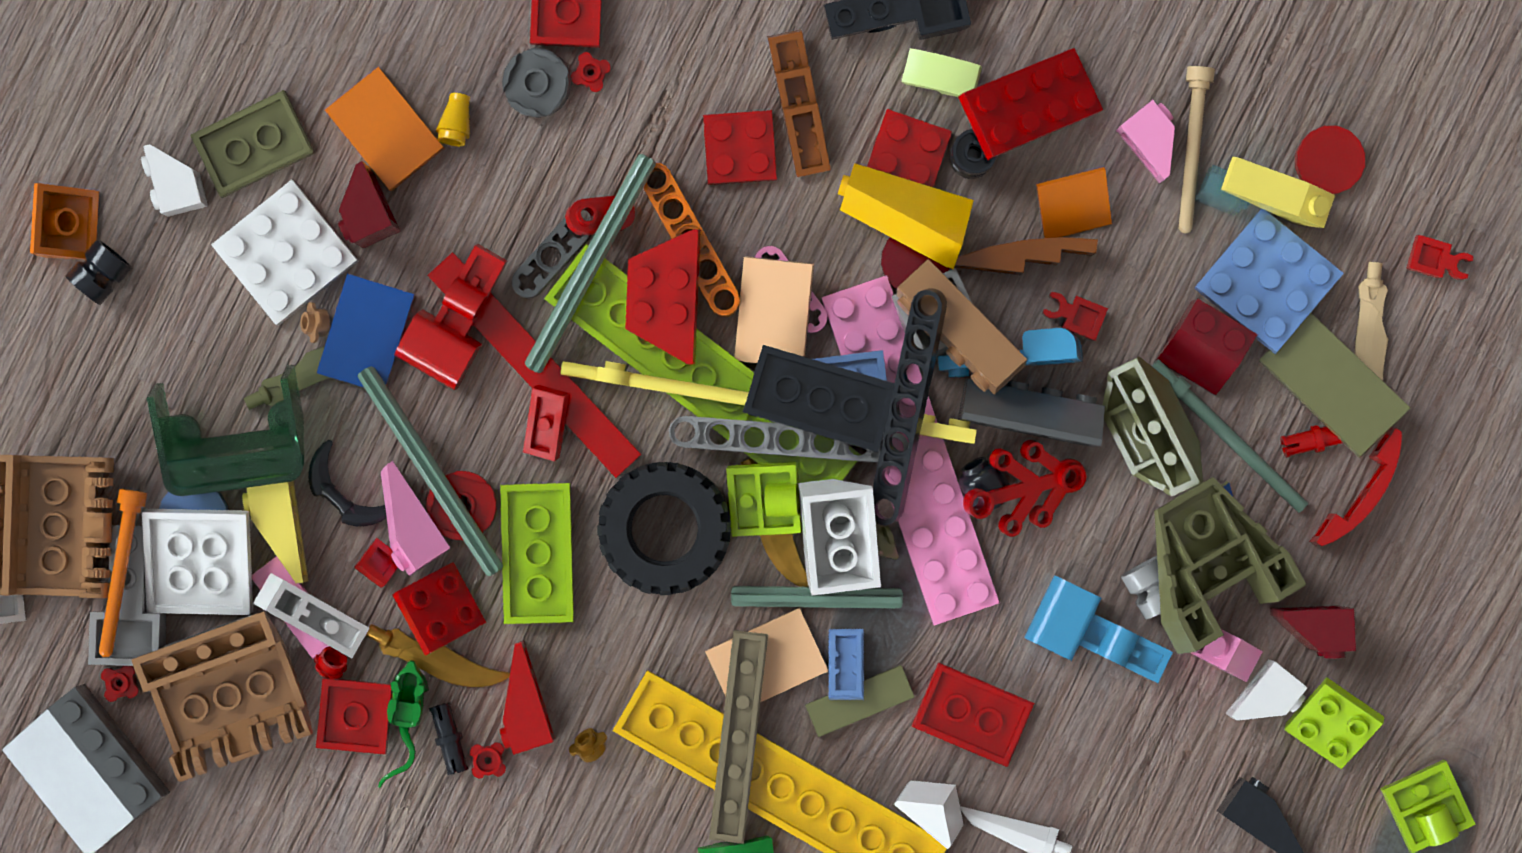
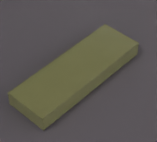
M898 665L864 679V700H829L828 694L806 703L805 706L816 733L820 737L914 698L902 666Z

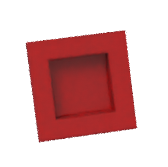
M378 538L372 541L354 566L356 570L380 588L386 585L398 567L392 559V549Z

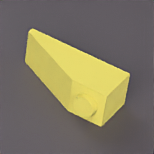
M1232 157L1221 190L1294 224L1324 228L1335 198L1334 194L1308 182L1238 157Z
M294 479L246 485L247 492L242 495L244 510L249 511L252 522L295 583L309 581Z

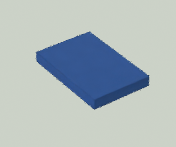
M347 273L317 373L364 387L358 379V374L367 367L372 366L376 369L384 383L387 384L395 358L394 354L399 345L414 294Z

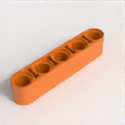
M656 163L652 172H662L666 176V182L658 189L649 187L646 182L643 189L671 239L693 229L701 230L699 265L706 261L712 262L717 266V273L715 277L709 280L702 279L699 276L698 287L710 309L720 317L732 316L739 308L740 297L738 291L670 170L665 165ZM672 201H676L683 206L682 215L676 219H670L664 215L666 204ZM723 291L731 293L734 297L733 306L727 310L717 308L714 303L716 295Z

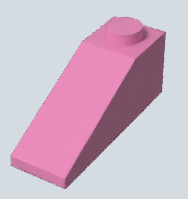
M391 461L381 471L390 548L393 551L391 556L396 566L401 571L406 570L408 575L411 576L446 553L450 546L394 462Z

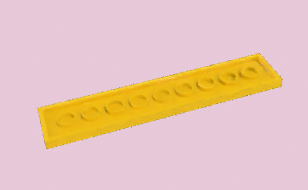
M647 670L612 731L715 790L724 713ZM757 733L748 804L750 811L823 853H945L947 848L922 827Z

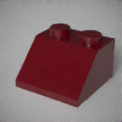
M363 161L357 163L339 208L342 220L338 221V225L346 241L349 240L351 244L355 243L364 249L401 232L372 168Z
M1197 298L1190 302L1156 360L1159 359L1171 370L1216 396L1240 365L1258 334Z
M1340 605L1270 608V615L1306 648L1317 651V656H1324V658H1346L1345 651H1356L1354 608Z

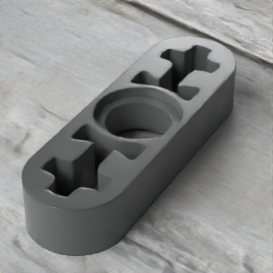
M564 218L516 270L512 277L514 291L527 299L538 296L585 245L590 235H583L580 239L572 237L567 243L572 249L567 253L560 243L553 241L557 235L563 241L569 233ZM548 247H555L561 253V260L556 266L549 267L542 262V252ZM536 261L537 265L543 271L548 272L549 275L544 279L539 273L533 281L537 285L533 291L529 288L522 291L520 287L523 283L520 277L523 274L527 277L531 276L536 269L530 265Z

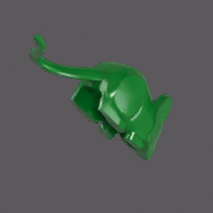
M413 660L408 661L406 666L396 676V681L391 683L393 693L387 708L388 721L393 725L399 726L401 738L409 750V758L403 766L386 774L380 780L379 788L382 787L387 779L407 771L415 760L416 751L409 734V728L420 725L423 715L424 693L429 691L425 676Z

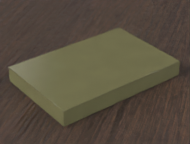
M285 90L190 135L221 198L315 154Z

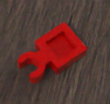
M1416 235L1406 269L1439 279L1443 278L1444 271L1447 270L1452 278L1464 280L1468 278L1469 274L1460 272L1457 264L1460 260L1472 262L1474 257L1468 253L1451 255L1452 244Z
M1051 292L1048 297L1059 303V309L1056 312L1044 309L1042 315L1048 319L1064 318L1063 329L1091 341H1096L1108 308L1079 296H1075L1072 304H1069L1062 294Z

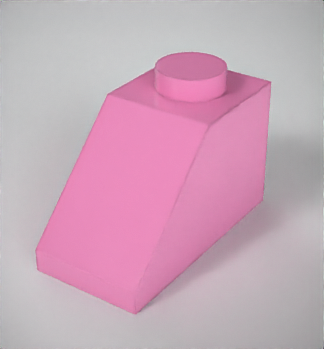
M1152 100L1124 122L1116 131L1160 184L1170 176L1175 126L1171 122L1173 116L1162 103L1157 105Z

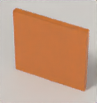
M1104 167L1036 184L1044 238L1063 237L1112 224L1106 170Z

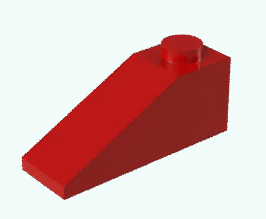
M524 640L514 645L503 715L504 728L499 729L505 749L511 747L513 755L552 743L556 739Z

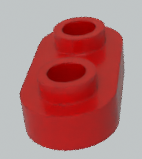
M616 195L585 198L574 202L569 206L565 215L568 228L577 235L595 234ZM634 206L632 207L620 231L626 229L633 223L635 219ZM582 210L589 212L591 216L590 221H585L582 218Z

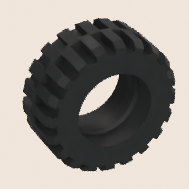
M657 462L645 464L626 473L608 491L599 511L597 536H599L600 550L602 555L605 556L609 564L608 566L624 583L644 593L660 594V596L684 593L701 585L717 570L729 546L731 520L721 492L708 477L689 466L679 463ZM669 495L683 500L692 509L697 520L698 532L692 548L684 556L676 560L657 561L649 558L639 550L633 539L632 521L636 511L645 501L655 496Z

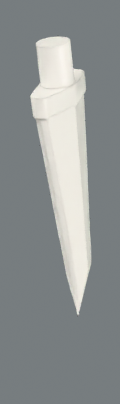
M960 806L962 813L972 825L1028 853L1071 852L1072 845L1056 840L1059 829Z

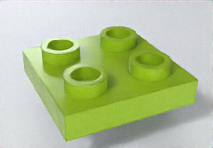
M797 462L727 466L732 537L802 532Z
M1326 677L1286 722L1284 730L1342 769L1383 725L1384 716Z
M1441 760L1380 788L1410 853H1415L1428 846L1445 844L1460 835L1459 832L1476 825L1445 760Z

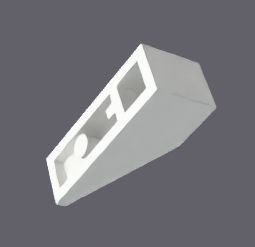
M270 573L253 604L350 658H353L369 630V627Z

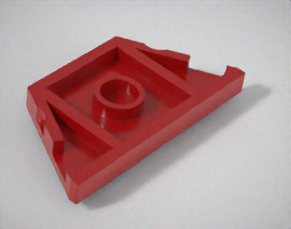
M699 229L690 230L629 258L627 273L625 329L686 364L692 365L695 364L701 233Z

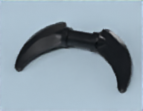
M332 440L324 442L316 450L309 465L308 479L313 496L326 498L339 510V514L342 516L341 521L346 525L366 527L385 520V505L377 507L356 505L351 500L348 501L335 488L336 486L331 483L328 457L333 442Z

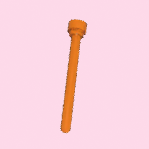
M119 489L117 503H120L119 510L123 511L99 646V653L102 657H110L113 654L137 513H141V508L146 506L148 493Z

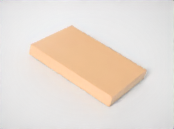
M744 257L734 358L742 362L758 363L763 345L805 357L814 264Z
M800 607L748 631L768 634L760 702L828 672V668ZM732 639L705 651L725 696Z

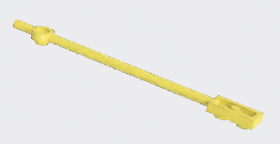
M563 361L561 367V375L744 406L749 393L625 371L626 364L605 361L604 368ZM924 414L920 435L970 444L975 443L977 430L969 429V421L949 419V425L935 423L936 416Z

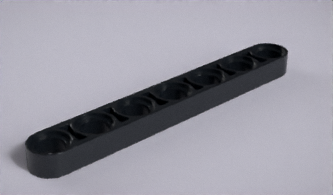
M934 288L918 292L911 302L873 483L875 521L879 525H889L896 522L904 512L947 310L945 295ZM925 295H931L937 300L938 308L933 315L926 314L921 308V300ZM918 329L926 331L930 336V345L926 349H920L914 343V334ZM910 364H916L921 367L923 371L921 382L913 383L908 379L906 370ZM903 398H909L915 403L916 412L912 417H906L900 412L899 404ZM896 432L904 433L909 440L908 448L905 451H899L893 446L892 437ZM888 466H895L900 470L902 478L899 484L895 485L887 481L885 471ZM882 499L891 501L894 506V514L891 518H885L879 513L878 504Z

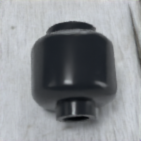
M986 457L976 458L961 469L962 474L959 478V486L964 495L975 488L988 492L1010 485L1004 472L992 467ZM978 497L974 500L973 507L977 505ZM1003 503L994 505L993 510L1000 507Z

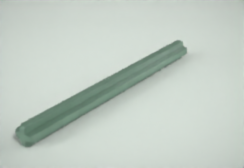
M644 154L637 156L529 353L525 365L534 372L541 373L545 368L652 173L656 162Z
M370 366L362 370L358 374V379L485 574L492 576L503 568L502 562L376 369Z

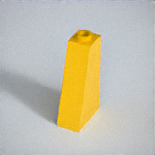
M854 163L851 175H843L837 195L844 196L840 210L943 266L954 269L963 244L974 200Z

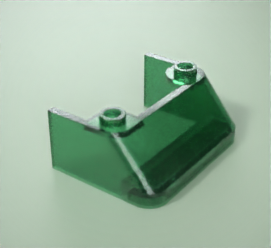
M288 365L280 379L284 400L275 403L268 413V430L202 438L200 426L193 417L186 414L169 415L164 384L156 383L147 396V403L165 488L173 495L189 496L285 483L297 479L304 468L305 459L304 416L295 366Z

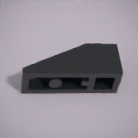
M1239 777L1216 811L1277 853H1304L1276 801L1266 794L1270 788L1254 777H1251L1249 782Z

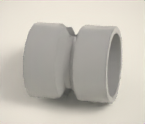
M1157 556L1135 566L1121 576L1129 593L1137 594L1138 598L1135 603L1145 620L1161 614Z

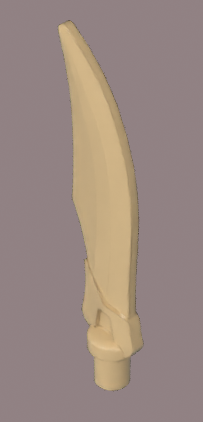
M1368 262L1367 279H1364L1358 286L1360 312L1355 340V355L1383 381L1384 362L1389 339L1384 330L1382 316L1388 289L1383 284V280H1381L1383 263Z

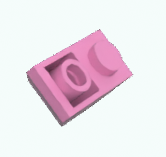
M1222 630L1223 636L1197 652H1191V654L1247 682L1263 651Z

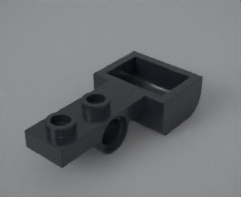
M839 0L824 4L831 40L865 32H881L892 29L897 25L914 21L919 40L959 32L971 26L966 0Z

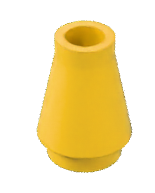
M450 93L449 101L436 128L438 133L437 140L439 142L461 147L465 145L466 139L470 138L469 96L462 93Z

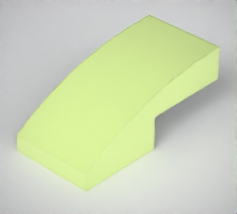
M910 48L902 82L906 85L936 90L941 94L958 97L962 93L977 87L982 66L953 57Z

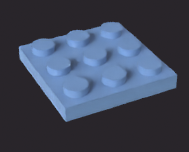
M1261 208L1194 289L1231 319L1258 334L1256 339L1276 354L1344 273L1270 213Z

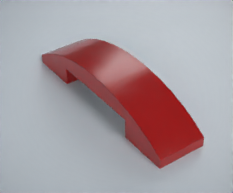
M1391 428L1383 435L1369 455V458L1377 462L1379 467L1344 517L1329 513L1309 542L1315 546H1324L1334 542L1354 529L1374 509L1385 493L1397 467L1402 442V432L1400 430Z

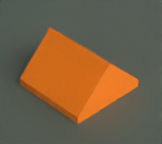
M34 183L30 253L47 258L86 260L85 252L97 239L99 191Z

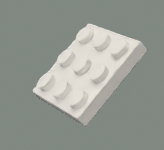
M290 180L211 244L277 326L282 324L359 261L294 180Z
M145 509L142 512L147 613L250 615L253 612L249 511Z

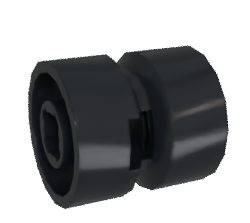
M973 128L964 131L956 138L949 156L953 170L958 175L967 179H976L985 175L997 158L996 156L987 160Z
M96 239L85 252L86 260L84 262L77 261L65 277L89 299L101 305L113 292L112 283H120L133 268L112 248L101 240Z

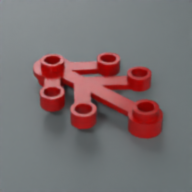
M1031 439L1027 440L1020 448L1021 456L1030 462H1039L1052 472L1039 477L1014 460L1013 455L1009 451L1002 448L995 449L989 458L991 466L1000 471H1007L1021 482L988 492L979 488L972 489L963 498L964 510L977 519H983L992 513L994 505L1021 498L1011 514H1005L1000 518L998 523L999 530L1009 537L1017 536L1021 532L1022 523L1028 514L1032 524L1045 528L1051 524L1053 513L1065 494L1076 492L1084 486L1086 472L1079 461L1072 458L1059 461L1046 452L1041 443ZM1033 446H1035V453L1032 456H1030L1029 451ZM1002 455H1005L1004 462L1001 465H999V458ZM1070 470V476L1065 480V476ZM1052 489L1043 505L1034 506L1043 491ZM978 497L979 501L977 505L973 507V502ZM1044 511L1043 519L1038 521L1039 514ZM1013 520V527L1007 530L1008 523Z

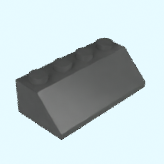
M972 379L965 380L957 420L1088 447H1100L1102 444L1105 406L1096 404V397L1077 394L1076 400L1063 398V391L1043 387L1042 393L1028 391L1029 384L1009 381L1008 386H1004L994 395L989 389L985 392L981 390Z

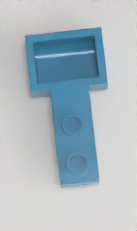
M1066 329L1028 330L1022 336L1023 350L1019 351L1027 358L1025 366L1083 362L1080 340ZM938 356L939 370L948 372L949 378L969 376V369L964 364L958 366L949 356Z
M1054 575L1024 638L1071 661L1080 645L1158 683L1173 652L1096 615L1095 612L1102 599L1101 597Z

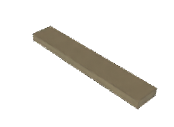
M733 630L709 840L744 844L768 634Z

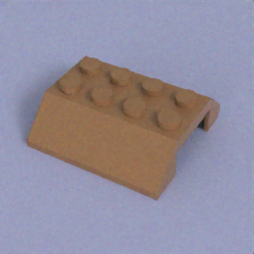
M0 455V595L108 598L110 583L99 582V578H110L111 570L96 568V557L106 558L111 556V548L100 547V543H111L112 513H104L102 508H113V500L98 498V487L113 486L114 478H103V472L114 473V458Z
M266 611L131 659L143 692L150 690L174 752L169 757V760L179 782L194 778L195 771L198 775L207 773L204 750L212 747L213 758L219 768L227 766V756L231 763H235L261 753L260 744L264 751L273 749V740L269 727L273 724L278 723L279 734L285 744L294 740L293 732L297 739L313 734L307 702L284 641Z

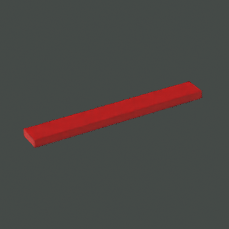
M452 252L427 276L446 295L465 264ZM490 293L473 325L531 388L538 384L570 393L565 424L611 474L617 478L642 454L569 376L561 375V367L551 357L541 373L534 372L526 367L525 361L536 341L494 295Z

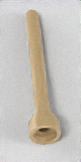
M1188 66L1186 81L1189 82V89H1192L1179 217V230L1185 234L1191 232L1193 228L1206 90L1210 89V84L1214 83L1215 69L1210 67Z

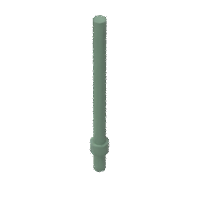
M1159 359L1152 364L1154 369L1169 380L1177 398H1180L1298 513L1308 505L1304 498L1189 389L1191 385L1182 376L1177 377Z

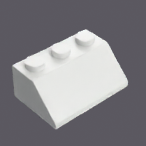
M836 479L798 483L806 575L811 595L881 587L872 486Z

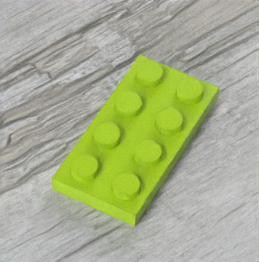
M571 483L500 485L504 624L574 622Z

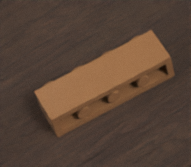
M927 259L897 287V297L899 298L897 303L909 315L911 302L918 292L928 288L941 291L947 300V310L940 340L948 347L946 350L947 355L958 366L964 364L973 373L970 377L981 390L985 392L989 389L995 395L1025 367L1027 358ZM925 295L921 300L922 310L928 315H933L938 308L937 300L931 295Z

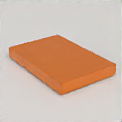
M379 67L325 109L326 113L389 191H393L445 149Z

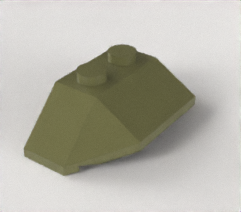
M1140 356L1109 371L1103 406H1105L1104 420L1132 475L1151 486L1163 490L1164 493L1171 497L1202 483L1200 441L1169 380Z

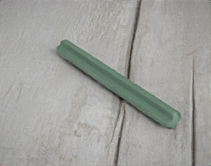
M733 586L731 590V603L733 606L901 608L903 605V591L900 588H870L812 596L809 587Z

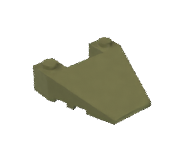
M1214 477L1207 479L1154 510L1161 624L1177 654L1197 652L1224 635L1206 601L1244 578L1247 579L1260 604L1278 602L1306 585L1290 553L1283 546H1278L1266 534L1267 530L1260 523H1255L1243 511L1244 507Z

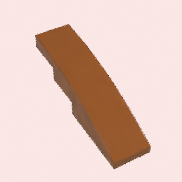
M802 30L767 36L796 176L801 177L830 171L828 153Z
M1058 237L1028 239L990 246L959 256L954 268L1022 275L1025 262L1057 266L1060 263L1061 252L1093 256L1097 251L1098 239Z

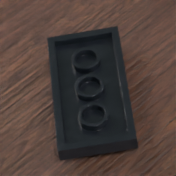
M763 345L743 413L878 453L885 431L894 383Z

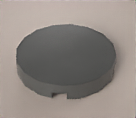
M541 48L527 49L515 55L506 66L502 80L503 91L510 106L522 115L535 118L550 116L561 109L569 98L572 85L570 70L563 59L552 51Z

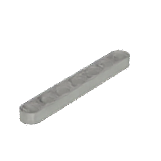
M682 416L676 418L669 428V437L672 442L683 448L877 463L881 450L880 445L878 453L867 450L865 454L858 456L851 453L848 444L834 440V446L831 451L822 453L814 447L816 434L770 422ZM681 422H689L695 428L694 437L688 442H681L675 436V427ZM718 424L725 425L730 432L729 440L722 445L714 444L709 437L711 428ZM757 427L763 431L765 439L762 445L753 448L745 443L744 434L747 429ZM785 430H793L799 436V444L793 450H786L779 444V436ZM895 433L892 438L899 439L903 444V451L908 448L909 442L902 434Z

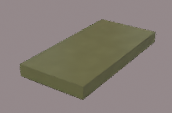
M1312 313L1307 316L1276 354L1269 350L1259 360L1266 369L1359 458L1410 410V407Z

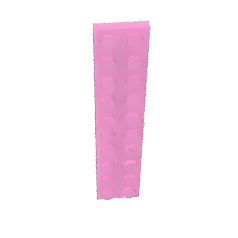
M887 275L822 297L821 300L827 312L840 355L883 350L887 381L895 383L905 332L892 300V295L894 294ZM910 364L906 370L908 379L913 383L921 382L922 376L918 365ZM928 396L924 414L935 416ZM903 398L900 401V412L906 417H912L916 412L915 403L909 398ZM896 432V433H900V434H902L904 437H906L907 441L909 442L907 436H906L904 433H902V432ZM920 435L904 512L897 521L932 623L935 626L999 604V600L970 515L964 510L963 495L944 440ZM892 438L893 446L897 450L903 451L902 442L897 438ZM888 466L885 471V477L889 483L895 485L900 483L902 474L897 467Z

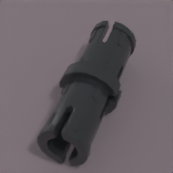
M448 702L443 705L430 707L429 711L431 712L438 736L435 742L436 746L441 747L447 775L468 770L469 768L466 764L460 742L463 736L461 731H457L451 703Z

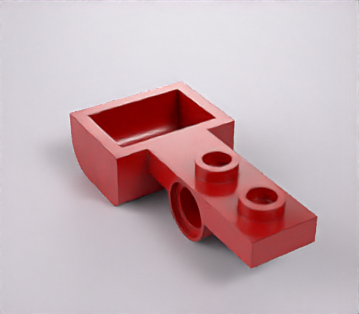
M476 244L459 276L448 289L437 316L430 314L424 309L417 312L403 335L394 356L454 391L458 389L482 346V343L468 336V333L508 261L480 244Z

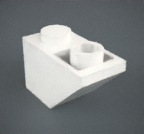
M150 144L143 146L146 156H142L141 161L146 176H151L154 189L150 190V197L155 210L160 209L161 214L169 217L208 206L199 172Z

